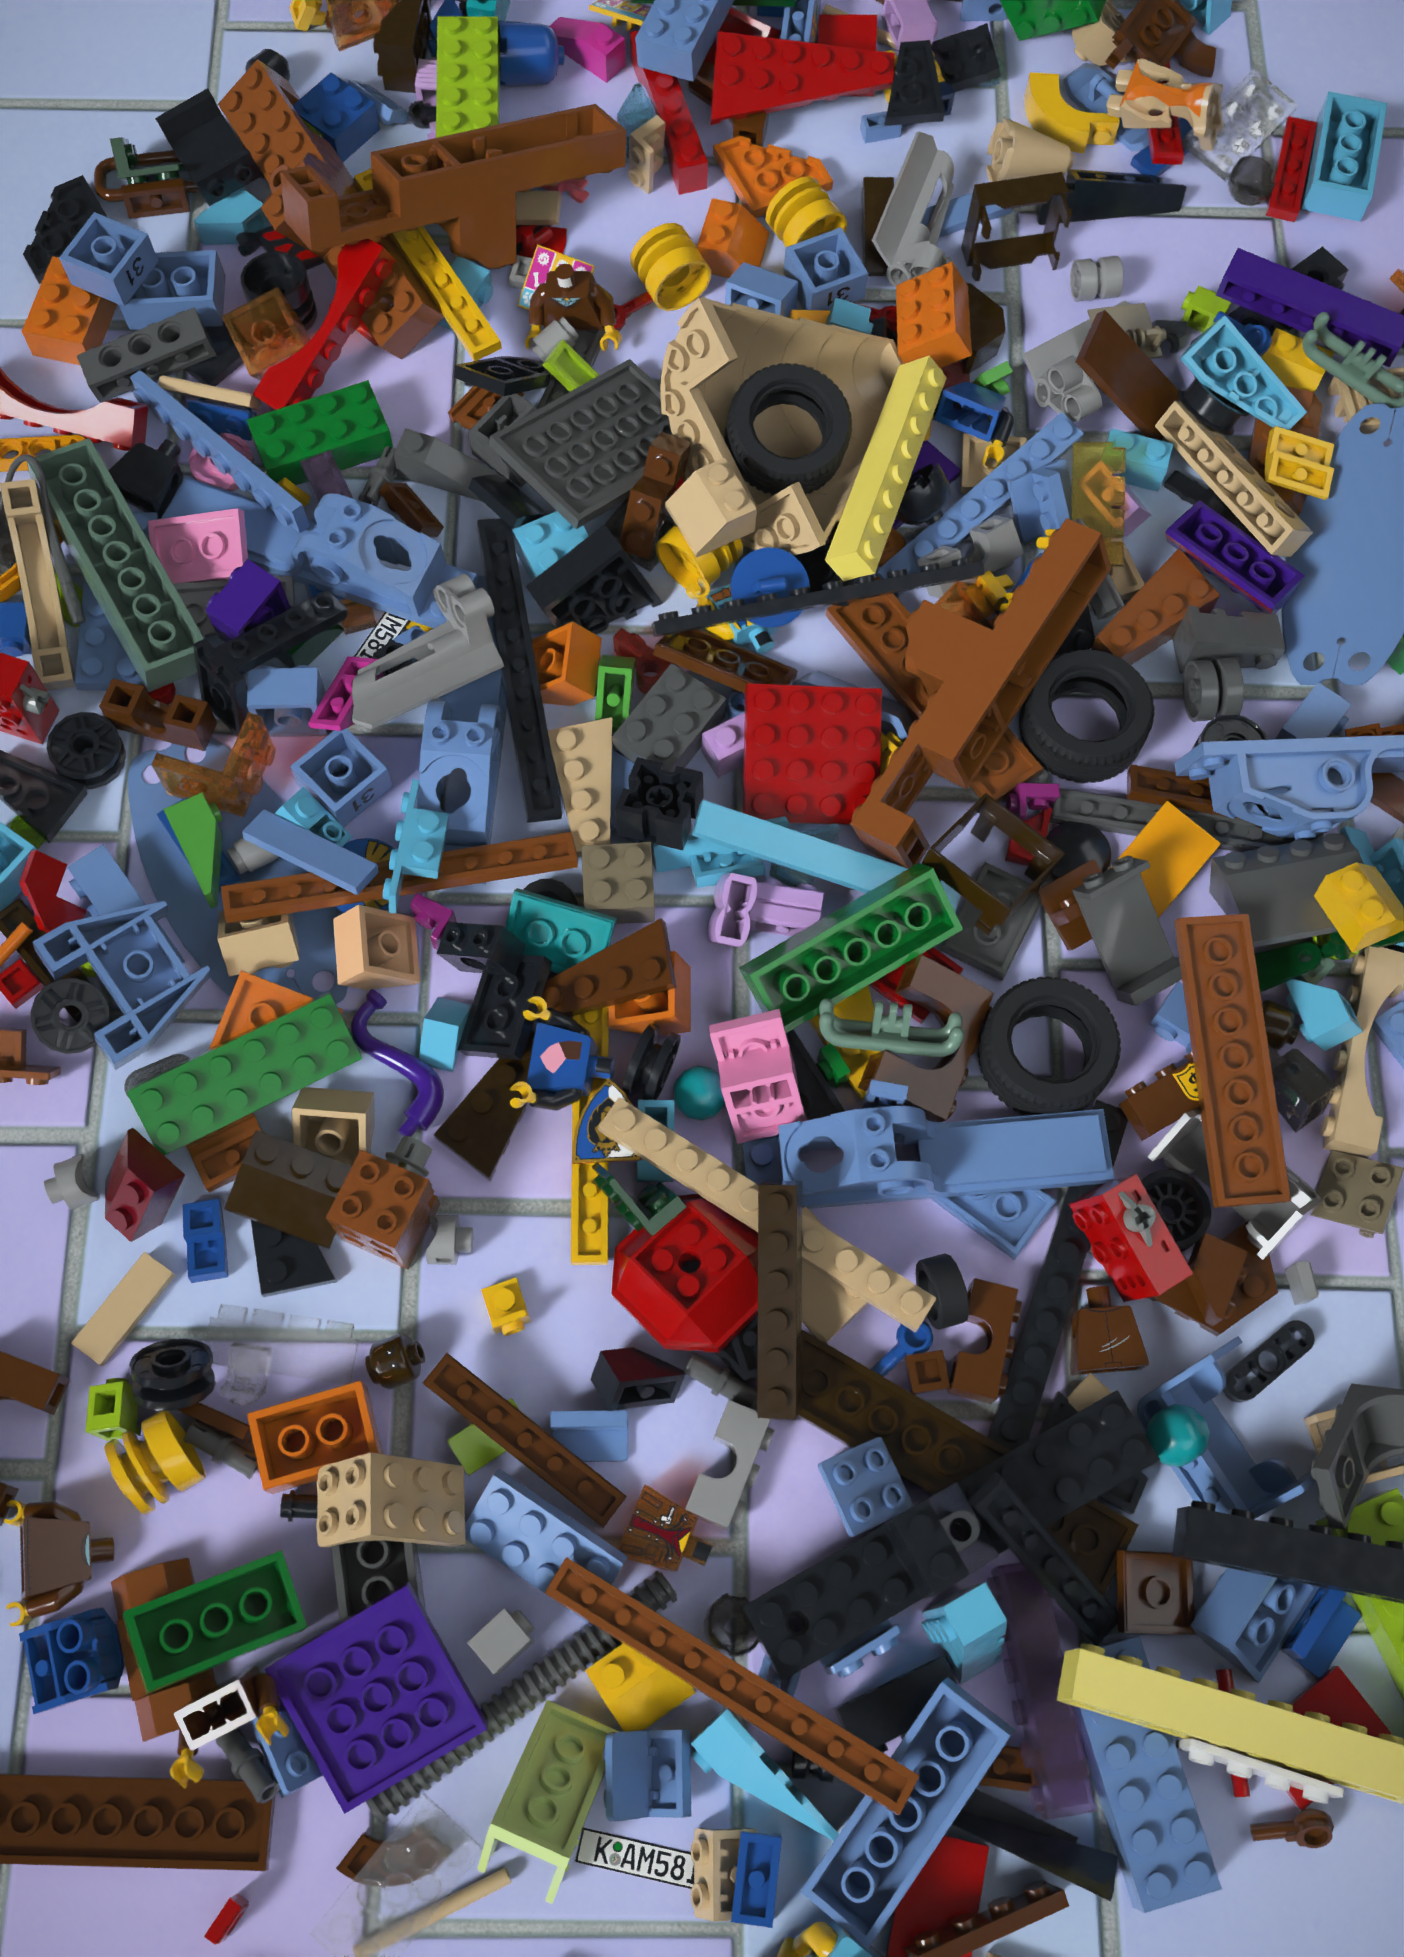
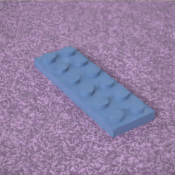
M132 512L150 543L148 521L158 520V514L156 512ZM84 578L82 610L86 622L81 623L79 629L75 686L77 690L107 691L112 678L143 686L142 680Z

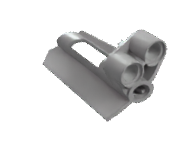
M920 131L916 132L872 239L878 253L888 266L887 278L895 287L906 280L952 262V259L947 257L936 244L954 188L952 183L954 165L947 152L937 150L933 136ZM940 177L943 188L930 221L925 226L921 221Z
M1124 300L1115 306L1130 305V303ZM1090 319L1023 354L1028 370L1035 382L1034 395L1037 403L1041 407L1049 405L1059 414L1063 412L1072 422L1083 419L1103 406L1101 405L1102 398L1097 384L1075 362L1091 328Z
M461 574L437 585L433 589L436 603L447 622L358 670L352 685L353 723L373 729L428 703L429 700L439 698L504 667L487 622V618L494 616L495 613L492 600L483 588L476 590L467 574ZM412 658L419 660L376 680L378 674Z

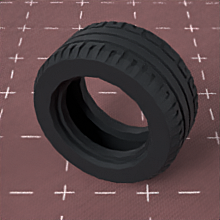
M780 363L777 366L770 365L769 367L762 368V371L758 370L755 374L749 376V379H746L735 393L726 422L725 442L744 481L748 482L750 486H755L758 491L761 490L765 494L770 493V495L774 496L788 486L799 482L806 495V493L810 494L814 490L820 489L821 486L823 487L839 469L851 438L852 415L843 392L825 374H821L820 371L814 370L812 367L808 368L797 363H793V365L790 363ZM779 404L795 405L807 411L818 423L822 435L821 445L809 455L798 458L780 457L767 450L757 438L753 426L756 416L771 406Z
M1090 649L1072 650L1068 653H1062L1051 660L1022 704L1019 716L1021 739L1024 742V746L1040 765L1054 776L1057 775L1061 779L1072 780L1077 783H1096V781L1101 782L1104 779H1111L1124 772L1135 761L1148 738L1155 715L1152 693L1145 679L1140 676V673L1119 657L1103 651ZM1074 692L1093 694L1105 700L1115 711L1120 724L1119 732L1109 739L1100 741L1078 739L1067 733L1056 721L1052 710V702L1062 695Z
M1048 976L1025 980L1020 984L1014 985L1005 994L1000 996L986 1018L979 1036L980 1044L978 1046V1063L981 1066V1074L984 1075L985 1082H988L989 1089L993 1090L992 1093L995 1096L997 1095L998 1099L1001 1102L1003 1101L1006 1106L1013 1107L1014 1111H1019L1023 1115L1082 1111L1101 1094L1114 1075L1121 1052V1038H1119L1120 1032L1117 1029V1022L1114 1021L1115 1017L1113 1014H1110V1009L1105 1006V1002L1099 1000L1097 994H1093L1090 989H1085V986L1082 984L1079 985L1075 981L1069 982V979L1054 977L1053 979ZM1046 1016L1062 1021L1074 1030L1082 1042L1085 1055L1082 1071L1069 1079L1056 1081L1036 1077L1021 1065L1014 1054L1011 1040L1013 1028L1026 1019Z

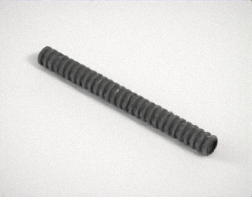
M656 1571L653 1573L654 1578L652 1580L646 1578L643 1581L645 1585L641 1588L638 1586L634 1587L635 1593L630 1596L654 1612L660 1608L664 1611L667 1608L666 1603L670 1600L673 1603L677 1601V1594L662 1572ZM588 1624L584 1625V1631L580 1634L576 1631L573 1634V1640L570 1642L568 1639L564 1640V1646L561 1649L555 1647L553 1655L550 1657L547 1654L543 1656L544 1661L540 1665L535 1662L532 1665V1671L528 1672L525 1670L522 1672L523 1677L520 1680L514 1678L512 1686L501 1688L503 1693L499 1696L494 1693L491 1696V1702L487 1703L484 1701L481 1703L482 1708L480 1710L489 1724L486 1731L367 1800L366 1803L379 1822L386 1823L389 1821L388 1815L391 1813L397 1815L400 1812V1806L407 1807L410 1805L409 1799L412 1797L418 1799L421 1796L420 1791L422 1789L426 1791L431 1789V1783L433 1781L440 1782L443 1773L448 1775L452 1773V1767L455 1764L459 1767L463 1764L462 1759L464 1757L469 1759L473 1757L472 1751L476 1748L482 1750L485 1741L490 1743L494 1741L493 1735L497 1732L500 1735L503 1734L506 1725L512 1727L515 1724L514 1719L518 1716L521 1719L524 1718L527 1709L533 1711L536 1708L535 1703L538 1701L541 1703L545 1702V1696L548 1693L554 1695L556 1687L559 1685L561 1687L566 1686L565 1680L569 1677L572 1680L575 1679L577 1671L581 1670L584 1672L587 1669L586 1664L589 1662L592 1664L596 1663V1657L600 1654L605 1656L607 1654L606 1649L610 1646L613 1649L617 1647L616 1642L618 1640L593 1624L591 1626Z

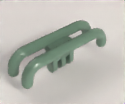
M1327 312L1319 313L1313 323L1314 330L1306 332L1302 340V348L1306 356L1373 403L1386 404L1389 408L1403 407L1404 395L1399 399L1391 398L1368 383V380L1373 377L1391 390L1404 394V380L1382 367L1387 357L1381 354L1376 360H1373L1372 357L1376 350L1370 347L1366 353H1363L1362 350L1366 343L1361 339L1352 347L1328 330L1326 324L1330 319ZM1319 339L1323 344L1344 357L1341 364L1317 348L1316 340Z
M828 998L823 999L819 1005L820 1032L825 1040L838 1047L880 1052L886 1050L890 1053L927 1057H945L953 1054L961 1046L965 1035L961 1027L963 1017L958 1012L950 1014L948 1022L944 1027L932 1029L910 1026L912 1004H904L903 1015L897 1016L898 1003L890 1002L888 1015L882 1014L884 1010L883 1001H875L872 1022L838 1018L834 1014V1003Z

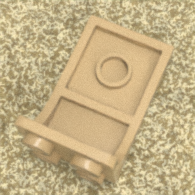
M367 1453L328 1464L319 1469L316 1529L317 1543L320 1547H332L361 1541H399L447 1547L466 1545L464 1466Z

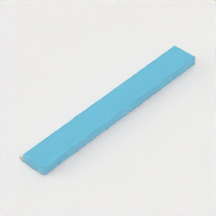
M702 800L692 831V836L863 893L870 892L907 870V868L706 800ZM941 881L940 883L956 913L960 894Z

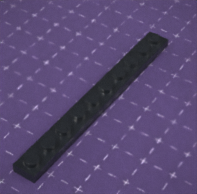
M501 518L477 520V533L487 591L495 612L492 620L498 653L504 663L501 673L527 823L559 820L562 818V808L512 528Z
M971 557L951 561L952 567L941 569L939 563L920 566V572L914 574H907V569L895 570L887 573V579L876 581L874 575L855 578V584L849 586H842V581L822 584L823 590L810 592L809 587L797 588L789 591V597L778 599L776 593L757 596V602L751 604H744V599L724 602L725 608L712 610L711 605L691 608V615L680 617L678 611L659 614V620L652 623L654 637L974 579L985 574L983 561L972 563Z
M1096 1100L1092 1110L1104 1109L1112 1166L1114 1167L1128 1118L1121 1108ZM1101 1184L1070 1186L1066 1188L1007 1373L1008 1379L1005 1393L999 1398L987 1436L1011 1451L1029 1440L1090 1244L1084 1231L1080 1230L1075 1224L1073 1211L1069 1204Z

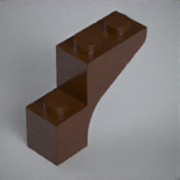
M703 62L694 81L688 80V90L711 106L714 63ZM769 113L750 114L747 118L736 120V118L728 119L733 126V138L737 136L747 137L751 139L752 144L763 147L768 128Z
M661 432L649 445L643 476L630 491L619 543L625 552L648 560L652 556L667 512L665 502L673 495L678 481L685 473L692 442Z

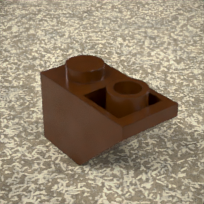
M1205 1233L1194 1245L1188 1261L1193 1274L1186 1278L1205 1322L1214 1326L1224 1318L1229 1319L1234 1310L1236 1299L1232 1295L1236 1284L1240 1286L1247 1275L1249 1265L1244 1262L1248 1251Z

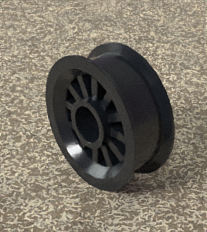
M1194 376L1195 379L1187 389L1179 390L1178 396L1196 418L1211 429L1227 436L1233 435V426L1242 416L1247 417L1250 413L1203 385Z
M1176 1170L1156 1171L1141 1180L1147 1193H1151L1149 1196L1180 1251L1183 1252L1189 1249L1206 1233L1210 1225L1212 1212L1206 1191L1194 1178ZM1184 1196L1186 1200L1182 1201L1180 1197ZM1161 1205L1169 1206L1175 1214L1174 1220L1167 1219L1162 1215Z

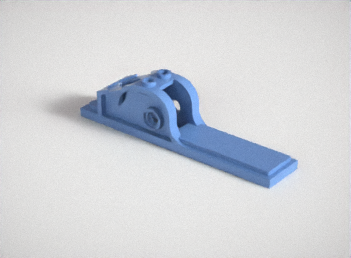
M185 477L161 518L241 509L244 511L248 559L265 571L278 576H292L294 581L304 585L309 583L315 586L316 589L328 590L331 594L431 628H436L447 622L434 598L433 589L437 585L464 573L470 577L475 587L478 583L477 574L446 563L441 543L394 519V516L374 505L340 494H325L314 511L315 519L307 517L310 526L302 533H299L290 525L284 526L278 520L274 511L269 507L264 509L254 499ZM378 559L395 565L399 563L411 568L408 571L391 569L384 566Z
M477 575L478 583L475 587L476 590L483 588L488 593L485 576ZM489 617L487 622L493 642L497 648L492 617ZM501 668L439 697V700H429L427 705L420 750L417 809L443 812L440 800L441 794H444L446 775L451 774L456 768H461L466 772L467 781L471 788L468 802L464 806L457 808L454 813L449 814L443 852L491 844L507 713Z
M1404 735L1201 742L1174 763L1176 776H1189L1190 780H1202L1209 777L1214 812L1232 819L1238 817L1262 827V831L1280 838L1295 837V840H1309L1327 833L1341 822L1350 820L1367 808L1373 795L1371 773L1404 772ZM1256 804H1260L1263 807L1265 814L1256 806Z
M912 1106L853 1109L822 1118L779 1125V1137L763 1138L743 1143L746 1178L757 1185L763 1181H802V1209L805 1206L808 1209L1104 1184L1114 1181L1104 1109L959 1122L929 1121L926 1119L924 1110ZM895 1143H903V1145L917 1144L918 1161H897ZM840 1148L844 1152L843 1160L840 1163L834 1164L829 1170L821 1173L810 1170L807 1164L799 1158V1154L809 1153V1150Z

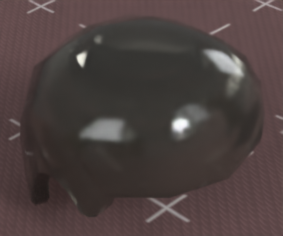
M1252 155L1241 157L1234 165L1228 178V188L1231 197L1241 205L1255 206L1264 203L1272 193L1275 182H1272L1271 179L1273 172L1271 164L1263 158Z
M729 1593L723 1594L707 1609L703 1622L704 1636L709 1646L727 1657L739 1658L748 1655L754 1650L759 1641L741 1609L742 1606L749 1603L747 1597L731 1596Z

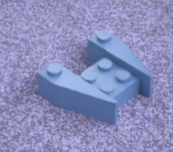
M165 901L66 922L33 941L36 953L55 981L89 962L124 1015L94 1033L96 1043L115 1070L147 1052L210 978L211 969L208 965L190 975L155 922L168 915V905Z

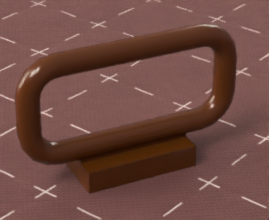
M173 150L138 154L139 164H136L135 167L180 162ZM114 157L106 158L99 162L94 170V189L96 194L109 202L124 201L129 219L190 212V202L187 193L199 192L193 180L183 181V178L121 185V188L117 189L107 188L106 175L108 172L116 170Z

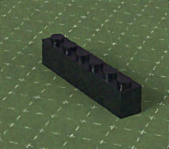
M1191 1501V1506L1177 1508L1172 1557L1404 1604V1543L1385 1541V1546L1371 1544L1372 1537L1368 1535L1347 1533L1346 1538L1332 1535L1333 1529L1329 1527L1308 1525L1307 1530L1293 1527L1294 1521L1290 1519L1269 1517V1522L1254 1519V1512L1230 1509V1514L1216 1512L1215 1504L1202 1501Z

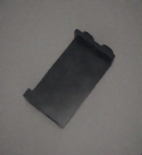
M208 88L155 118L168 143L208 206L262 176L248 149L245 150L223 117Z

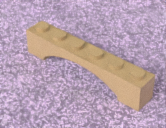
M35 479L0 483L23 593L35 672L47 691L76 687L53 559L47 538L40 490Z
M1368 946L1361 954L1355 955L1351 965V974L1355 975L1354 982L1349 987L1345 997L1351 1004L1363 1032L1342 1042L1341 1049L1337 1051L1334 1057L1333 1070H1337L1335 1082L1331 1083L1327 1093V1102L1331 1103L1329 1115L1325 1116L1320 1131L1321 1136H1325L1323 1149L1363 1158H1369L1377 1152L1383 1117L1376 1116L1366 1085L1365 1052L1373 1020L1387 997H1396L1404 989V953L1384 947L1376 948Z

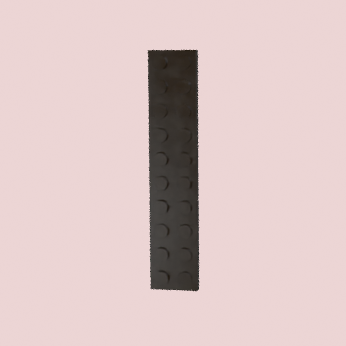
M802 1330L801 1412L798 1417L850 1448L881 1437L900 1477L933 1496L1011 1451ZM1093 1499L1048 1525L1046 1529L1098 1590L1105 1595L1117 1571L1116 1550H1127L1138 1528V1524Z

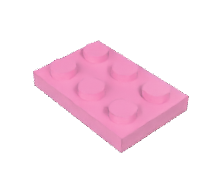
M237 508L148 521L150 544L173 584L229 580L233 570L241 567L248 559L244 511Z

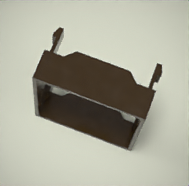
M1063 172L974 184L961 249L966 266H972L973 268L971 275L976 282L980 281L982 270L980 265L989 269H998L1031 264L1037 256L1048 255L1052 269H1057L1060 252H1056L1054 243L1061 218L1064 227H1069L1072 216V209H1068L1066 203L1069 191ZM1052 198L1043 233L975 243L980 221L982 224L981 235L985 240L990 238L992 227L985 206L997 205L1006 210L1046 204Z
M985 793L929 848L922 864L934 868L940 882H945L982 911L975 926L989 936L996 924L1002 927L1033 896L1045 880L1055 871L1066 853ZM977 813L980 815L970 833L984 843L990 835L993 826H996L1034 855L1024 872V875L1034 882L1010 907L940 853Z

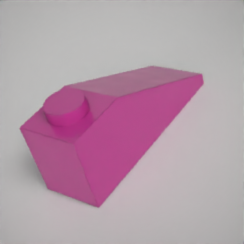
M559 17L549 26L557 35L558 46H564V54L607 83L626 66L625 38L605 24Z
M347 657L308 722L309 727L342 731L355 724L352 721L354 709L352 685L354 677L357 675L358 670L378 659ZM383 673L378 674L376 680L384 677Z

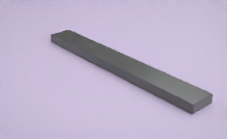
M1059 788L1060 797L1051 805L1050 823L1081 822L1091 824L1100 831L1138 836L1163 805ZM1177 808L1221 843L1217 849L1245 852L1259 849L1263 846H1277L1295 841V837H1277L1262 831L1261 826L1240 818L1232 819L1226 816Z

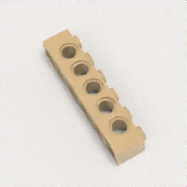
M1174 401L1156 423L1155 427L1169 443H1173V447L1271 555L1292 557L1313 532L1221 433L1201 422L1182 402Z

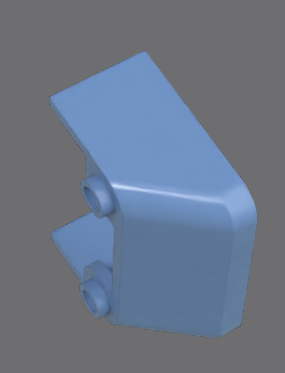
M1239 1336L1143 1396L1137 1404V1414L1146 1430L1149 1420L1157 1412L1172 1404L1193 1407L1205 1418L1210 1431L1206 1451L1195 1461L1185 1466H1171V1468L1193 1501L1215 1504V1511L1230 1514V1509L1251 1511L1255 1513L1254 1519L1306 1492L1317 1480L1312 1478L1311 1471L1297 1479L1288 1465L1276 1458H1268L1255 1464L1212 1399L1219 1395L1226 1386L1225 1374L1216 1360L1243 1343Z

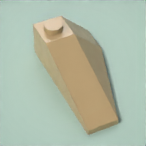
M1106 0L1099 22L1072 28V37L1076 46L1074 51L1084 62L1090 60L1098 66L1107 65L1105 63L1106 59L1116 48L1112 37L1125 21V18L1112 4L1114 0ZM1126 55L1120 62L1132 60Z

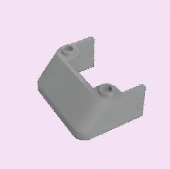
M1199 1107L1184 1113L1147 1157L1152 1161L1163 1157V1163L1169 1170L1180 1171L1187 1175L1193 1173L1211 1189ZM1287 1166L1290 1202L1231 1207L1248 1222L1246 1225V1229L1249 1232L1247 1238L1254 1246L1260 1249L1257 1255L1262 1260L1274 1252L1322 1203V1199L1317 1192Z

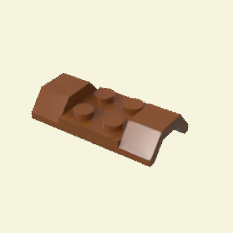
M1286 386L1307 411L1290 431L1318 439L1323 409L1322 403L1314 392ZM1255 417L1247 462L1265 480L1266 449L1269 432L1272 427ZM1268 483L1299 517V514L1302 513L1306 494Z
M189 1558L156 1564L124 1574L111 1581L118 1617L116 1622L132 1701H135L143 1742L180 1730L173 1713L217 1685L214 1670L211 1668L146 1695L122 1617L123 1611L195 1584Z

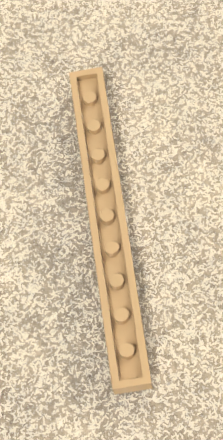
M618 1097L598 1126V1131L758 1232V1185ZM802 1213V1261L916 1333L937 1298Z

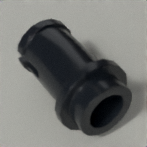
M291 1490L290 1494H282L280 1517L288 1518V1522H293L294 1518L317 1519L318 1495L296 1494L295 1490Z

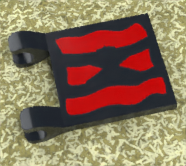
M273 226L255 233L242 232L236 236V240L240 245L238 246V251L244 257L254 253L262 246L266 253L281 251L289 252L299 257L305 264L306 270L325 263L321 257L275 231Z

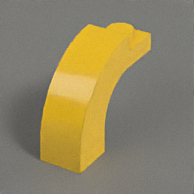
M1029 73L1024 93V106L1028 121L1035 131L1068 145L1070 151L1076 153H1084L1087 144H1114L1120 124L1119 117L1108 116V113H1089L1074 109L1063 100L1060 94L1059 74Z

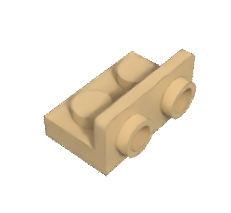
M658 115L630 133L628 177L636 187H640L647 194L653 191L654 174L663 166L665 122Z
M695 1828L694 1840L691 1844V1858L694 1863V1885L691 1889V1903L696 1918L713 1922L731 1920L741 1831L756 1833V1829Z

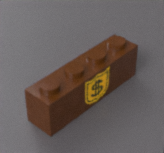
M1192 1052L1185 1056L1188 1063L1178 1069L1172 1063L1155 1073L1158 1079L1156 1082L1146 1086L1144 1081H1141L1125 1091L1128 1098L1122 1101L1119 1106L1141 1141L1179 1120L1184 1113L1200 1107Z

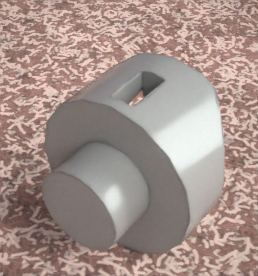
M79 1154L54 1164L55 1177L44 1181L46 1193L52 1204L64 1200L69 1209L74 1210L80 1206L100 1200V1194L90 1189L83 1179L82 1163L85 1158L84 1154Z
M430 1215L431 1228L436 1235L426 1249L427 1264L457 1265L459 1252H472L473 1228L460 1227L458 1215Z

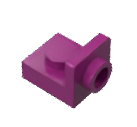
M1019 783L1012 793L1007 795L1006 808L1023 821L1027 816V805L1030 810L1048 809L1060 797L1059 784Z
M416 893L410 903L415 921L430 930L436 927L430 939L433 948L438 950L447 922H457L454 911Z

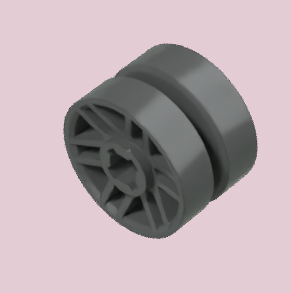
M1218 658L1212 662L1208 659L1195 660L1187 663L1183 677V698L1187 715L1192 722L1211 721L1214 717L1216 718L1221 715H1240L1244 699V684L1240 665L1235 658Z

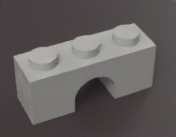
M994 515L969 530L973 541V548L969 557H971L972 563L983 561L984 572L990 570L993 573L996 570L1006 569L1013 565V560L1024 555L1013 519ZM942 545L916 561L919 567L939 563L941 569L952 567L951 561L961 559L962 555L960 549ZM977 578L926 587L930 596L948 601L961 595L962 590L974 585Z
M728 1400L713 1440L730 1448L735 1457V1468L728 1476L723 1478H712L699 1473L684 1513L724 1530L728 1529L730 1522L738 1525L746 1502L739 1500L745 1485L753 1487L760 1466L755 1464L754 1460L759 1449L767 1450L774 1433V1429L768 1427L770 1418H757V1411Z

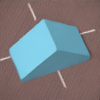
M441 997L436 999L424 1017L419 1052L420 1060L432 1068L449 1072L454 1071L459 1055L457 1049L472 1005Z

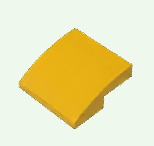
M1274 426L1269 432L1267 442L1265 482L1326 500L1329 496L1334 468L1330 467L1334 444Z

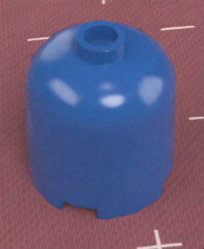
M498 21L500 53H502L500 85H544L553 81L557 75L558 65H564V46H558V39L554 30L544 24Z

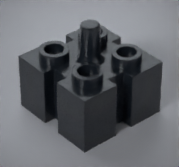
M637 757L628 777L629 789H623L615 808L617 835L644 841L645 836L650 835L656 837L657 845L683 851L691 832V818L696 819L700 803L704 799L703 772L676 766L674 772L664 770L663 763Z

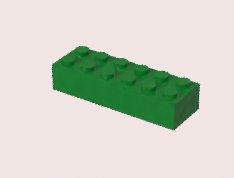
M918 863L740 966L739 969L762 1013L780 1009L785 1031L788 1033L820 1014L819 1005L823 999H831L834 1005L960 932L963 928L934 868Z
M327 992L131 1086L126 1093L154 1147L165 1156L361 1060L362 1056L330 992Z

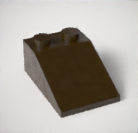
M400 0L382 19L379 34H374L373 49L374 53L379 55L377 72L378 76L383 78L385 90L416 93L415 82L419 59L427 58V40H430L431 37L429 25L432 22L429 0Z

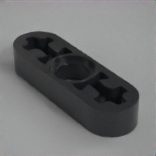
M1293 1320L1277 1329L1225 1374L1226 1386L1223 1392L1226 1397L1233 1402L1243 1403L1257 1396L1313 1347L1315 1338L1310 1326L1305 1322ZM1298 1331L1302 1336L1299 1339L1301 1346L1295 1344L1284 1352L1280 1346L1290 1339L1291 1335L1289 1332L1295 1333ZM1262 1351H1268L1275 1355L1277 1368L1274 1372L1265 1371L1260 1366L1259 1355ZM1252 1371L1257 1377L1245 1385L1248 1393L1244 1390L1237 1392L1233 1387L1237 1383L1234 1376L1240 1379Z

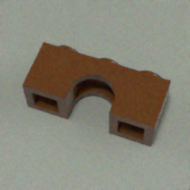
M113 678L99 706L103 715L118 730L201 751L206 750L217 725L208 702L176 694L172 704L167 705L152 698L144 686Z
M974 1278L969 1284L967 1291L969 1316L966 1322L976 1324L982 1328L987 1337V1348L981 1354L959 1351L954 1356L949 1380L950 1388L947 1390L948 1394L988 1404L996 1401L998 1395H1004L1008 1374L1002 1373L1005 1358H1011L1015 1343V1337L1009 1336L1012 1322H1018L1022 1307V1301L1016 1300L1017 1288Z

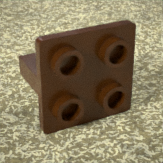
M1094 859L1036 891L1040 902L1069 951L1092 939L1072 890L1082 885L1083 879L1094 873H1102Z

